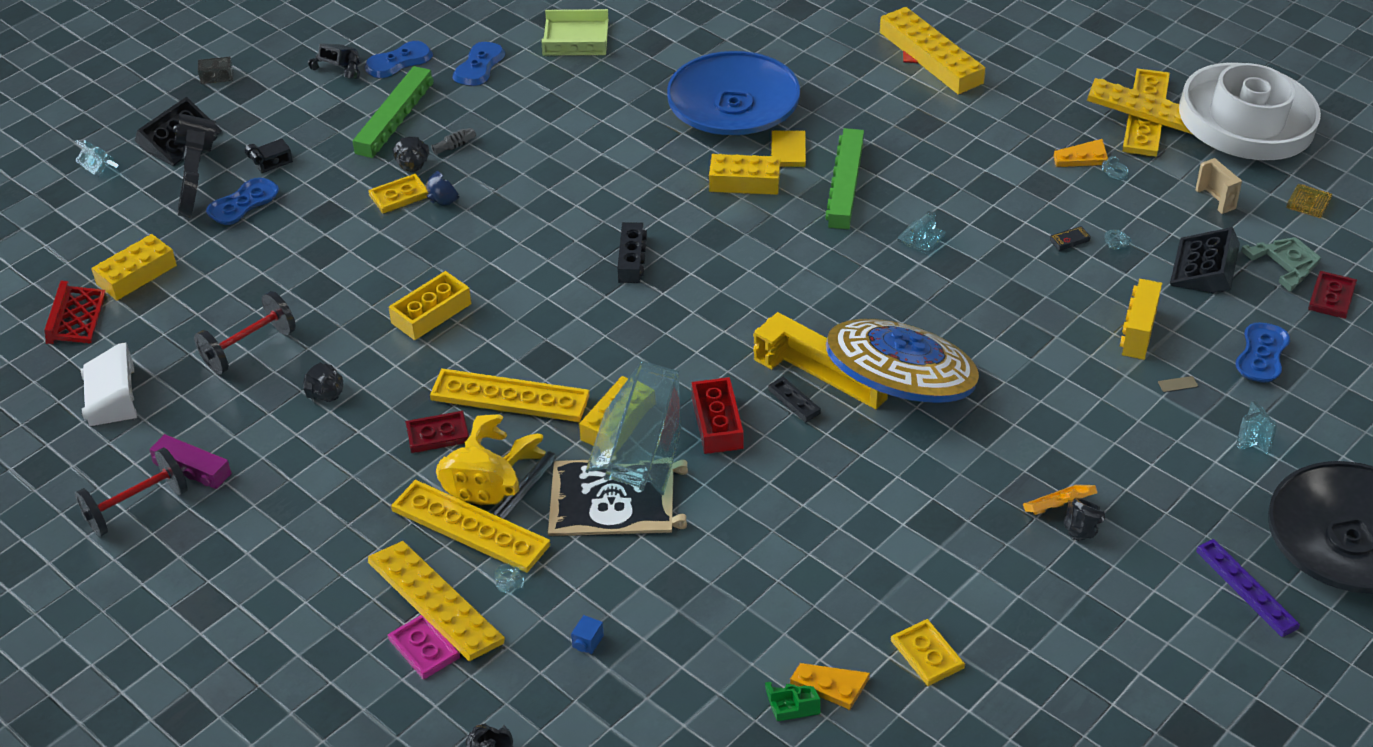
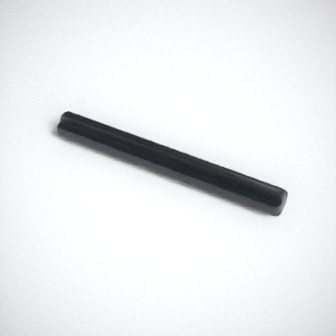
M547 451L519 483V491L515 495L507 496L492 514L504 519L556 460V454Z

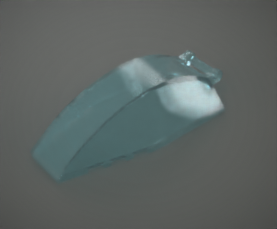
M641 360L604 412L585 471L586 473L607 469L604 480L609 481V479L619 481L639 487L641 491H644L646 481H648L661 495H664L681 436L679 371Z

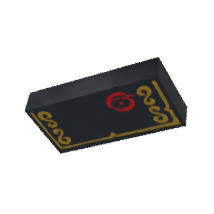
M1082 226L1050 235V241L1059 251L1089 242L1091 238Z

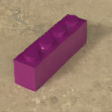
M166 434L149 449L153 463L158 466L155 451L165 447L178 463L184 476L190 480H196L205 486L218 489L232 474L227 459Z

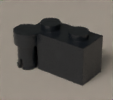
M283 139L257 147L255 144H249L245 148V154L253 160L261 173L293 162L291 149Z

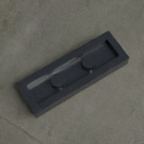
M784 376L768 385V390L805 423L821 414V408Z

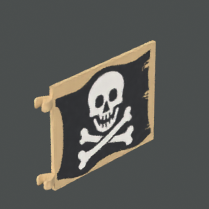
M674 457L554 461L548 536L672 532V526L685 529L687 527L685 514H678L672 517L673 472L681 475L687 474V461L679 460L674 463Z

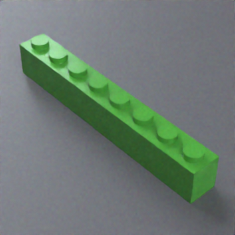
M412 67L352 140L355 154L373 158L380 151V148L388 141V138L395 132L396 128L403 122L420 98L425 95L428 88L432 86L433 77L430 69Z
M844 128L843 135H839L838 156L835 158L834 177H832L831 187L833 188H830L829 198L831 199H828L827 209L830 210H826L825 220H829L828 228L850 229L864 142V130Z

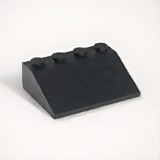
M185 97L139 128L136 133L135 142L147 153L174 166L182 160L184 150L183 146L174 145L176 134L173 132V127L178 124L179 115L184 114L208 120L211 119L188 97ZM216 125L215 133L218 135L222 130Z
M1230 227L1180 238L1170 281L1171 286L1211 293L1230 290L1240 246L1234 228Z

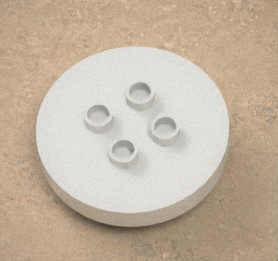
M1219 63L1197 70L1187 79L1179 103V113L1183 123L1198 139L1219 151L1254 160H1278L1301 153L1313 141L1321 116L1316 99L1304 86L1277 70L1251 63Z

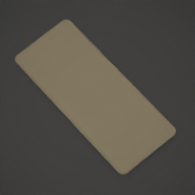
M1193 376L1158 381L1163 392L1198 387Z

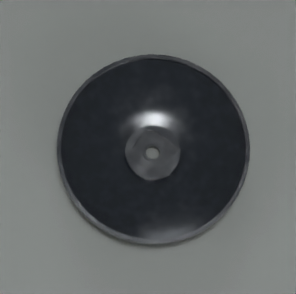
M1328 461L1305 466L1288 475L1275 489L1268 510L1269 529L1280 551L1298 569L1324 584L1350 592L1373 594V466L1348 461ZM1347 535H1351L1352 537H1356V539H1352V538L1348 537Z

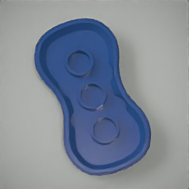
M410 41L394 51L371 56L367 59L364 68L373 77L386 78L405 67L428 62L433 57V52L421 41Z
M492 42L476 43L471 48L468 59L455 69L452 76L453 80L469 86L483 84L489 79L491 68L505 57V50L500 45Z
M253 178L246 181L235 193L210 203L206 212L216 222L222 225H231L241 220L251 209L271 202L276 197L279 188L269 179Z
M1261 322L1250 324L1244 332L1246 348L1237 357L1236 367L1239 373L1249 380L1264 383L1271 382L1279 377L1282 372L1280 354L1288 346L1290 336L1285 329L1273 324Z

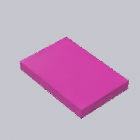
M422 615L388 634L389 641L423 680L460 658V653Z

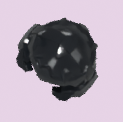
M419 137L401 138L395 147L392 148L396 162L404 171L415 172L422 169L429 156L428 144L421 141Z
M320 362L306 373L303 381L304 393L312 401L314 398L326 402L336 400L341 392H343V377L332 365Z
M1081 498L1068 500L1067 516L1064 518V526L1068 530V534L1078 541L1094 538L1098 533V524L1105 520V512L1100 510V506Z
M485 723L473 727V731L469 732L466 738V747H513V737L505 725L498 730Z

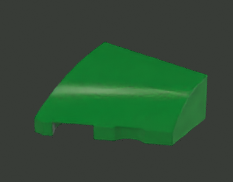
M765 682L766 693L777 721L820 714V697L814 686L786 684L785 688L772 687V682Z

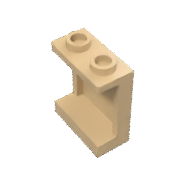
M1213 158L1200 164L1195 190L1197 192L1207 190L1219 201L1218 211L1224 214L1236 209L1242 180L1217 159Z

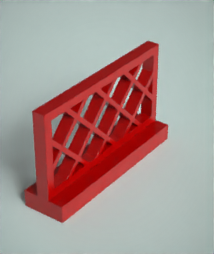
M60 281L44 329L46 344H54L55 340L91 343L106 290L68 286V281ZM72 293L81 294L76 298L71 296ZM93 295H98V296H100V297H98V298H96V299H94V300H92V299L90 298V296H93ZM84 299L88 301V303H85L83 305L79 303V301H82ZM73 304L77 306V308L72 310L67 308ZM91 306H93V307L95 308V310H93V311H91V312H88V311L86 310L87 308H89V307H91ZM81 311L84 313V315L80 317L74 315ZM68 317L73 319L67 323L63 320ZM89 318L92 322L85 325L82 321ZM75 324L81 326L80 328H77L75 330L71 328V326ZM65 329L69 331L67 334H59L60 331ZM86 331L88 336H79L78 334Z

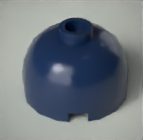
M436 171L426 183L427 198L433 204L436 202L443 206L450 205L460 196H458L459 194L448 180L442 179L443 175Z

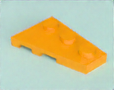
M1102 139L1054 151L1056 167L1108 165L1109 159Z
M1073 485L1024 503L1023 506L1025 512H1033L1034 515L1046 512L1045 509L1060 507L1067 503L1068 500L1097 494V489L1095 485Z
M800 663L790 678V684L814 686L819 697L850 710L868 682L870 673Z

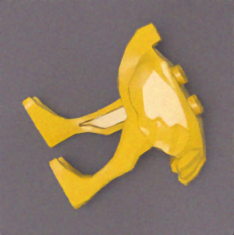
M502 415L477 416L473 422L471 436L465 442V447L454 450L447 457H443L439 464H437V479L446 492L464 502L476 505L498 504L505 495H515L519 491L518 477L512 466L518 460L541 459L546 454V451L537 446L542 442L543 435L537 433L515 440L510 452L502 458L485 449L480 443L482 438L486 437L496 440H503L507 437V433L497 427L504 417Z

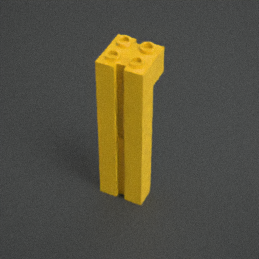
M777 312L754 331V360L772 370L782 360H785L874 409H878L888 399V394L856 381L839 369L828 356L826 337Z

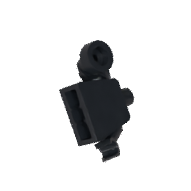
M319 44V52L316 58L308 61L310 69L313 68V70L319 68V61L338 66L348 65L344 69V77L360 78V71L356 65L361 63L358 51L352 47L340 44Z

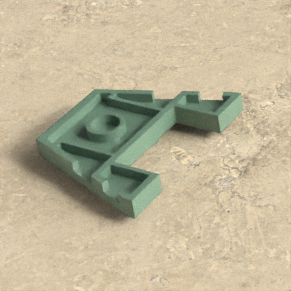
M1296 237L1274 240L1272 244L1261 242L1253 247H1249L1248 244L1242 246L1241 250L1252 261L1267 254L1286 269L1289 273L1280 276L1279 283L1288 291H1292L1320 263L1321 259L1318 254Z

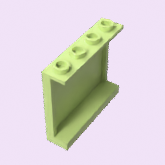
M608 9L545 10L546 24L544 39H542L543 56L606 55L609 25Z

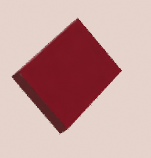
M1320 271L1308 310L1346 319L1357 279Z
M464 411L405 421L411 453L464 444L469 438Z

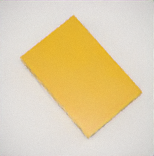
M772 131L771 156L781 157L780 167H806L805 131Z
M416 174L368 190L370 197L382 213L423 200L428 195L426 186Z
M928 619L891 636V642L927 686L965 668V663Z

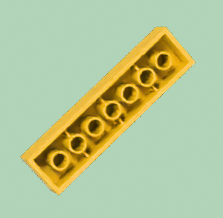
M903 7L881 16L880 33L902 51L904 50L916 59L921 66L957 94L984 84L986 67L909 8Z

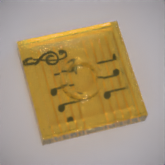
M1298 184L1286 208L1321 218L1333 194Z

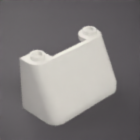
M127 343L117 344L84 364V368L81 369L85 395V407L82 408V415L84 419L88 420L89 426L137 418V412L132 402L134 401V396L132 393L131 373L134 372V365Z

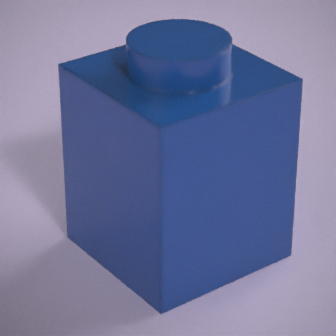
M583 615L571 633L572 647L580 652L592 654L604 636L603 622Z

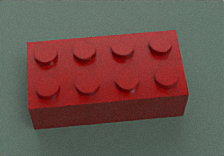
M730 377L691 382L692 402L704 454L744 449V432Z

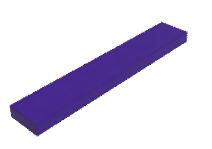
M1215 539L1197 547L1196 552L1281 637L1299 629L1300 624Z

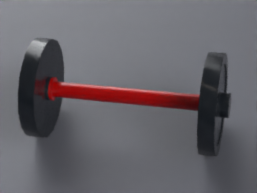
M273 291L263 295L262 304L267 316L221 343H218L213 335L206 330H202L194 335V341L200 356L214 373L220 375L228 370V361L223 351L225 348L271 322L284 335L295 331V319L281 296Z
M165 447L155 451V457L161 472L97 505L85 488L75 492L81 514L97 536L100 537L108 533L102 511L164 479L177 495L188 491L186 480L178 463Z

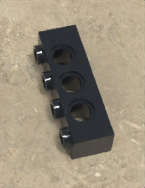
M622 222L617 267L618 283H640V276H644V265L642 264H645V253L643 252H646V241L644 240H647V230H644L643 222Z

